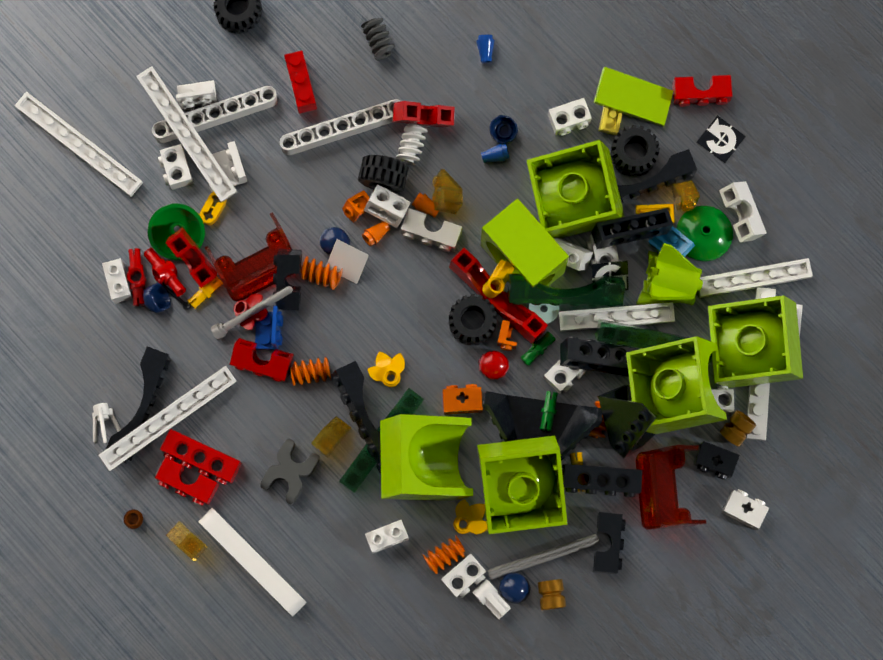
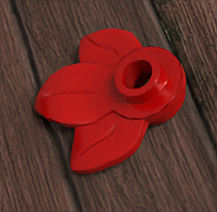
M252 294L246 300L236 302L233 308L234 314L238 316L262 302L263 295ZM266 308L241 322L240 325L246 330H253L255 321L264 320L268 316V310Z

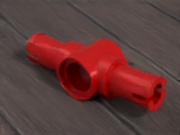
M129 249L130 266H128L127 279L133 294V306L139 307V304L145 306L143 294L147 278L144 274L143 265H141L140 249ZM135 274H141L139 281H132V277Z
M153 248L147 249L144 252V257L152 265V274L155 280L160 284L168 285L177 297L183 295L186 292V288L177 279L178 273L173 262L161 259Z

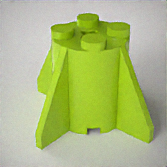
M664 243L659 254L648 251V267L645 273L648 276L647 280L643 282V288L636 301V305L681 302L693 306L696 292L700 291L703 285V280L700 279L702 269L696 268L672 245Z

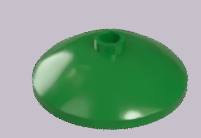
M180 203L167 204L159 208L152 215L148 224V239L153 249L161 256L171 260H182L180 257L177 258L167 246V238L176 232L174 230L175 226L183 227L200 249L205 238L204 222L201 216L187 205Z
M696 206L689 209L681 216L676 227L678 231L695 244L687 256L697 261L707 262L720 258L729 249L733 239V229L728 217L719 209L711 206ZM703 228H708L709 233H704Z

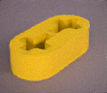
M215 192L209 195L199 214L204 224L208 226L213 225L217 221L227 202L226 200L222 203L217 202L214 207L215 201L213 198H218ZM212 209L213 211L211 215L213 218H208V220H206L204 214H209Z

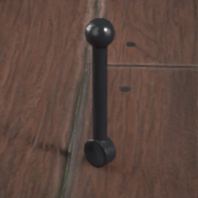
M162 283L167 292L178 300L185 310L190 309L189 302H184L169 287Z

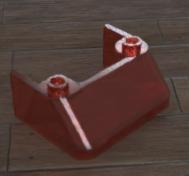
M273 212L270 213V216L276 228L266 235L265 240L268 246L234 263L229 256H221L215 259L209 247H204L233 301L244 300L250 295L273 285V274L277 273V266H273L274 255H277L279 249H292Z
M674 445L640 452L637 455L636 469L643 470L639 503L641 523L645 529L681 528L706 524V520H691L690 511L687 508H679L675 470L681 469L684 466L685 452L698 450V445Z

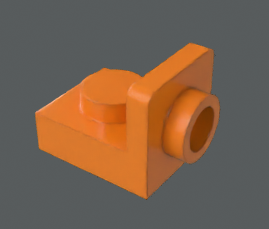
M364 190L347 199L342 208L345 216L353 223L357 221L359 216L366 213L363 210L370 197Z
M502 320L497 346H501L500 349L512 351V349H516L517 342L508 341L506 338H511L513 328L509 327L510 321Z

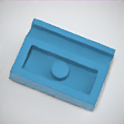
M673 226L667 234L653 237L648 241L659 252L664 243L672 245L684 257L695 246L690 239Z

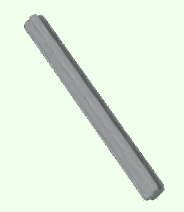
M593 534L489 569L488 575L493 580L600 543L597 534Z

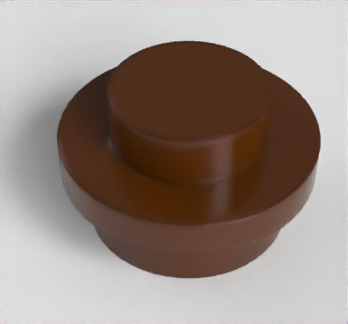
M129 510L124 515V524L130 529H137L143 523V515L138 510Z

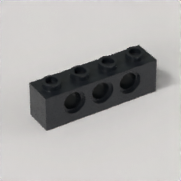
M664 208L598 222L592 229L591 234L596 249L665 235L672 228L673 222L668 209Z
M571 336L560 344V366L629 377L626 352L639 349L631 348L629 345L618 346L611 342L599 343L593 339L581 340L578 337Z
M572 464L562 465L563 484L566 492L577 493L579 489L585 490V494H597V491H605L604 495L616 496V492L624 493V497H635V494L641 493L643 470ZM580 474L586 476L587 481L584 485L578 482ZM600 475L606 479L603 487L597 483V478ZM618 477H622L625 480L623 488L618 487L616 484Z

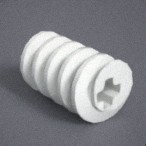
M407 124L404 127L405 133L402 134L403 140L400 141L401 147L398 148L399 154L396 155V159L406 165L415 166L416 164L413 162L420 161V158L415 155L422 154V151L417 148L424 147V144L419 141L426 140V137L421 134L428 133V130L416 124Z

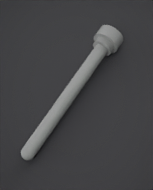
M287 286L225 324H215L211 327L213 335L217 340L224 338L228 330L292 293L293 288Z

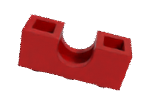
M303 51L285 54L284 57L299 114L317 110Z
M731 75L712 76L710 88L705 91L695 87L693 77H674L672 83L674 105L679 104L681 107H686L690 104L706 106L709 103L725 105L732 99Z
M400 101L394 103L393 122L442 128L454 126L455 107L444 105L425 106L419 102Z
M183 227L167 238V246L177 258L180 257L189 268V274L200 288L216 278L217 270Z
M241 338L235 342L229 365L234 366L238 370L253 371V374L258 376H269L275 381H285L289 376L294 354L275 349L271 354L270 360L265 361L256 354L257 343Z
M165 457L155 476L159 480L158 485L166 489L171 486L176 489L175 493L182 497L189 495L193 497V502L201 506L204 503L209 505L220 484L201 474L195 483L184 484L181 476L185 467Z

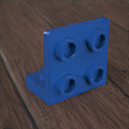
M273 306V312L268 311V316L264 320L256 321V350L274 351L279 348V345H282V334L279 328L283 327V315L277 306Z

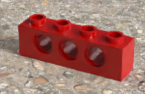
M172 429L169 430L160 448L164 452V457L173 461L177 458L181 460V465L189 469L194 466L199 469L198 473L207 477L211 474L216 477L217 482L224 485L227 482L233 483L242 464L241 461ZM187 446V453L180 455L178 453L179 447ZM200 453L205 454V460L202 463H197L195 460L196 456ZM218 461L222 462V469L220 471H214V463Z

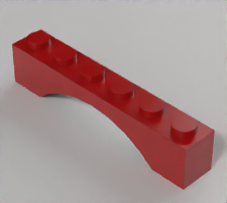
M463 248L451 260L449 268L478 295L483 296V299L486 300L487 298L490 304H493L495 307L494 310L506 321H510V325L531 344L546 331L547 323L535 312L514 300L504 290L494 298H488L484 295L482 288L490 276L468 250ZM490 284L491 288L496 291V287Z

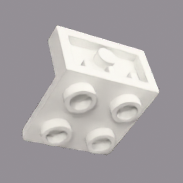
M214 80L177 86L178 94H176V100L180 108L186 111L218 102Z
M235 141L227 143L229 149L212 154L233 186L248 182Z

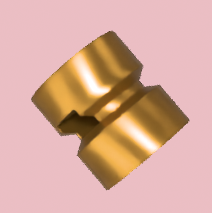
M736 410L730 417L731 422L726 423L720 430V433L729 442L740 447L746 439L745 434H750L756 427V423L743 412Z
M563 579L538 582L539 594L543 595L540 599L541 610L566 607L565 596L561 595V592L564 591Z

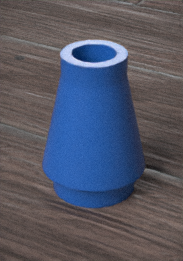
M479 35L478 40H476L482 63L492 62L495 41L493 35Z
M500 143L481 152L483 163L505 162L506 159H510L506 144L502 145Z

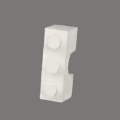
M746 181L733 182L719 190L725 207L733 208L738 215L739 222L734 224L733 227L740 243L753 241L767 234Z
M408 208L401 227V234H404L405 238L410 240L416 238L422 240L421 243L427 246H432L433 244L439 246V249L442 251L450 252L451 250L455 252L462 233V226L444 220L440 230L431 232L424 226L427 219L426 214Z

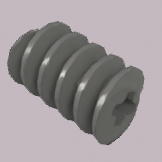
M374 18L361 25L363 33L366 34V40L369 41L368 44L372 47L371 51L375 54V60L388 58L393 54L391 50L395 47L394 44H388L392 41L391 37L386 38L389 35V31H382L386 28L385 24L380 25L383 22V18Z

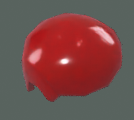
M488 351L482 354L479 359V371L488 379L498 380L504 377L509 370V361L499 351Z

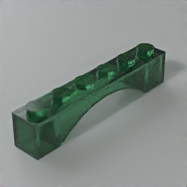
M509 274L507 297L509 303L515 305L531 303L533 305L551 304L553 306H559L560 304H569L571 306L589 305L592 307L598 305H607L609 307L623 306L625 293L623 277L603 276L586 286L560 289L541 283L532 287L521 274Z
M599 319L595 335L597 341L638 348H648L689 338ZM712 353L709 357L708 364H711Z
M408 388L385 419L399 414L413 415L424 399ZM367 443L338 480V483L351 493L356 492L377 463L374 457L369 454Z

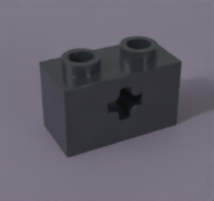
M703 441L700 444L693 465L697 466V470L708 473L710 471L716 473L715 477L726 480V478L730 479L733 476L740 455ZM715 457L718 458L720 463L714 466V461H712Z

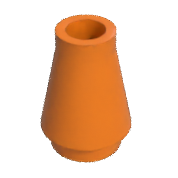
M419 192L412 203L416 210L429 214L434 218L441 209L425 193L423 195Z
M382 221L365 229L362 238L369 246L377 245L391 228L388 223Z

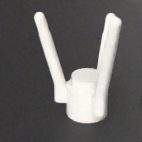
M100 403L93 406V442H97L98 421L100 422L103 443L106 444L107 438L104 421L108 420L110 416L117 432L121 428L114 416L113 408H109L108 403Z

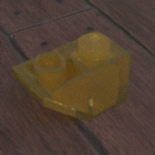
M440 169L432 180V186H434L432 196L434 210L456 215L463 205L462 188L445 169Z
M693 181L677 183L672 187L676 209L683 212L694 209L700 195Z
M336 416L320 431L311 445L328 458L351 430V427Z
M180 521L166 535L193 561H196L208 548L205 543Z

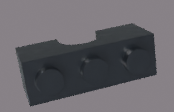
M279 249L273 259V266H277V273L273 274V285H276V291H273V295L287 286H291L293 291L275 303L279 310L299 311L301 305V286L290 285L286 277L289 274H300L302 250Z
M598 513L596 533L607 535L611 541V546L608 551H596L594 553L593 572L617 574L618 570H622V558H619V553L624 548V539H621V531H625L626 519H622L623 514Z

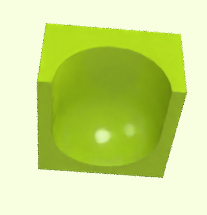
M601 140L526 160L540 224L552 238H565L592 231L598 222L625 217L610 151Z
M518 198L482 227L480 246L496 264L501 259L512 264L515 269L509 279L529 302L564 274L569 258L568 254Z
M782 295L708 306L711 342L717 343L718 351L712 352L715 383L728 386V388L803 379L796 302Z
M695 336L626 352L632 401L643 403L657 417L646 432L660 434L727 420L726 412L718 406L713 396L708 376L709 357L712 352L718 351L717 343Z
M399 414L380 420L381 499L454 501L472 497L473 488L465 486L458 468L459 444L465 430L472 426L471 418Z
M555 436L477 445L484 492L485 519L489 534L568 525L560 448Z

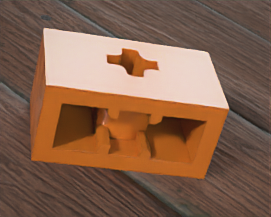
M477 384L465 385L466 388H458L457 385L446 386V389H443L444 415L482 413L481 387H477ZM460 395H464V398H468L465 400V403H461L460 400H457L460 398Z

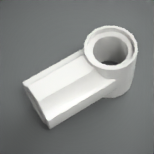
M487 579L472 591L473 595L483 605H486L498 620L511 609Z

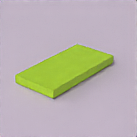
M604 67L593 103L663 127L665 126L673 90Z

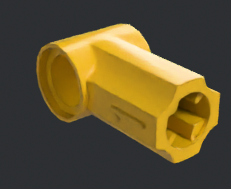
M502 259L499 261L490 278L483 285L482 291L486 297L494 298L504 290L506 282L515 269L510 262ZM490 284L496 287V291L491 288Z

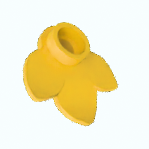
M378 352L376 366L368 368L370 377L375 381L383 382L387 387L397 386L401 379L400 373L405 368L404 357L401 353H398L391 359L387 354ZM389 375H393L395 379L393 381H389L387 377Z
M465 499L457 504L455 508L456 518L453 522L456 532L460 534L468 532L481 534L488 529L486 521L482 519L485 514V504L479 503L469 506ZM461 521H465L467 523V526L465 528H461L459 526V523Z

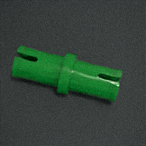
M547 331L542 338L534 342L532 347L520 357L521 360L529 366L539 355L545 353L544 351L556 340L555 337Z
M546 391L544 408L541 410L543 415L540 430L545 431L547 423L546 430L552 431L553 418L557 412L555 410L557 392H553L552 399H550L551 391Z

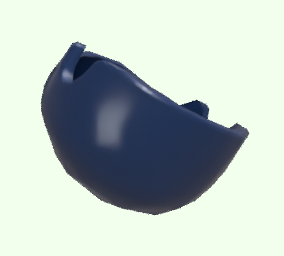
M498 115L492 119L489 132L495 142L509 144L516 138L518 127L511 117Z
M330 227L323 231L320 236L319 245L326 254L330 255L336 239L350 245V238L341 228Z
M156 283L144 290L143 301L149 311L160 313L170 307L169 294L162 284Z
M519 573L507 574L500 581L499 590L501 596L509 602L518 604L525 601L530 595V584Z

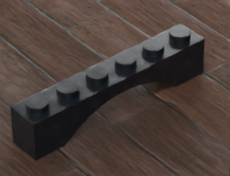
M687 149L671 155L666 165L658 173L645 181L632 185H617L621 203L623 204L624 200L629 198L635 200L646 192L648 194L654 193L662 186L671 187L678 180L683 179L687 181L692 179L697 172V167L690 150Z
M148 346L146 347L140 362L144 380L141 404L131 421L123 429L110 437L106 449L149 419L150 414L147 412L149 407H153L157 398L154 395L157 388H161L164 378L161 376L164 370L168 371L171 363L169 354ZM134 454L122 463L127 464L128 460L132 461Z
M354 361L335 370L331 374V380L333 385L339 389L341 393L340 398L343 404L347 405L350 411V418L353 422H356L359 428V435L363 440L365 439L368 445L367 450L377 462L376 467L381 474L380 432L374 427L365 410L363 401L364 376L357 362Z

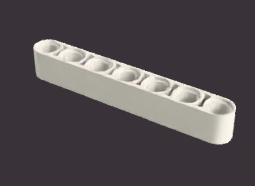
M264 86L184 114L196 132L271 108L277 104L278 97L276 90L272 86ZM266 94L273 95L270 100L264 99V96ZM251 99L256 101L252 106L246 104ZM233 105L238 107L234 112L228 110ZM215 111L220 113L216 118L211 117V114ZM195 118H202V121L200 123H193V120ZM166 120L159 121L153 125L152 133L159 143L178 139ZM159 130H166V133L164 135H157V132Z
M390 100L285 134L280 138L281 150L285 155H294L393 123V112L391 110L394 108V103L400 102V100ZM376 113L383 114V117L380 119H375L373 116ZM362 118L365 120V123L358 125L355 123L356 120ZM341 124L347 125V128L343 131L338 129V126ZM323 130H328L329 134L327 136H321L320 132ZM304 136L312 137L309 142L302 141ZM288 141L294 143L290 148L284 147V144Z
M213 508L198 521L288 613L294 616L307 603Z

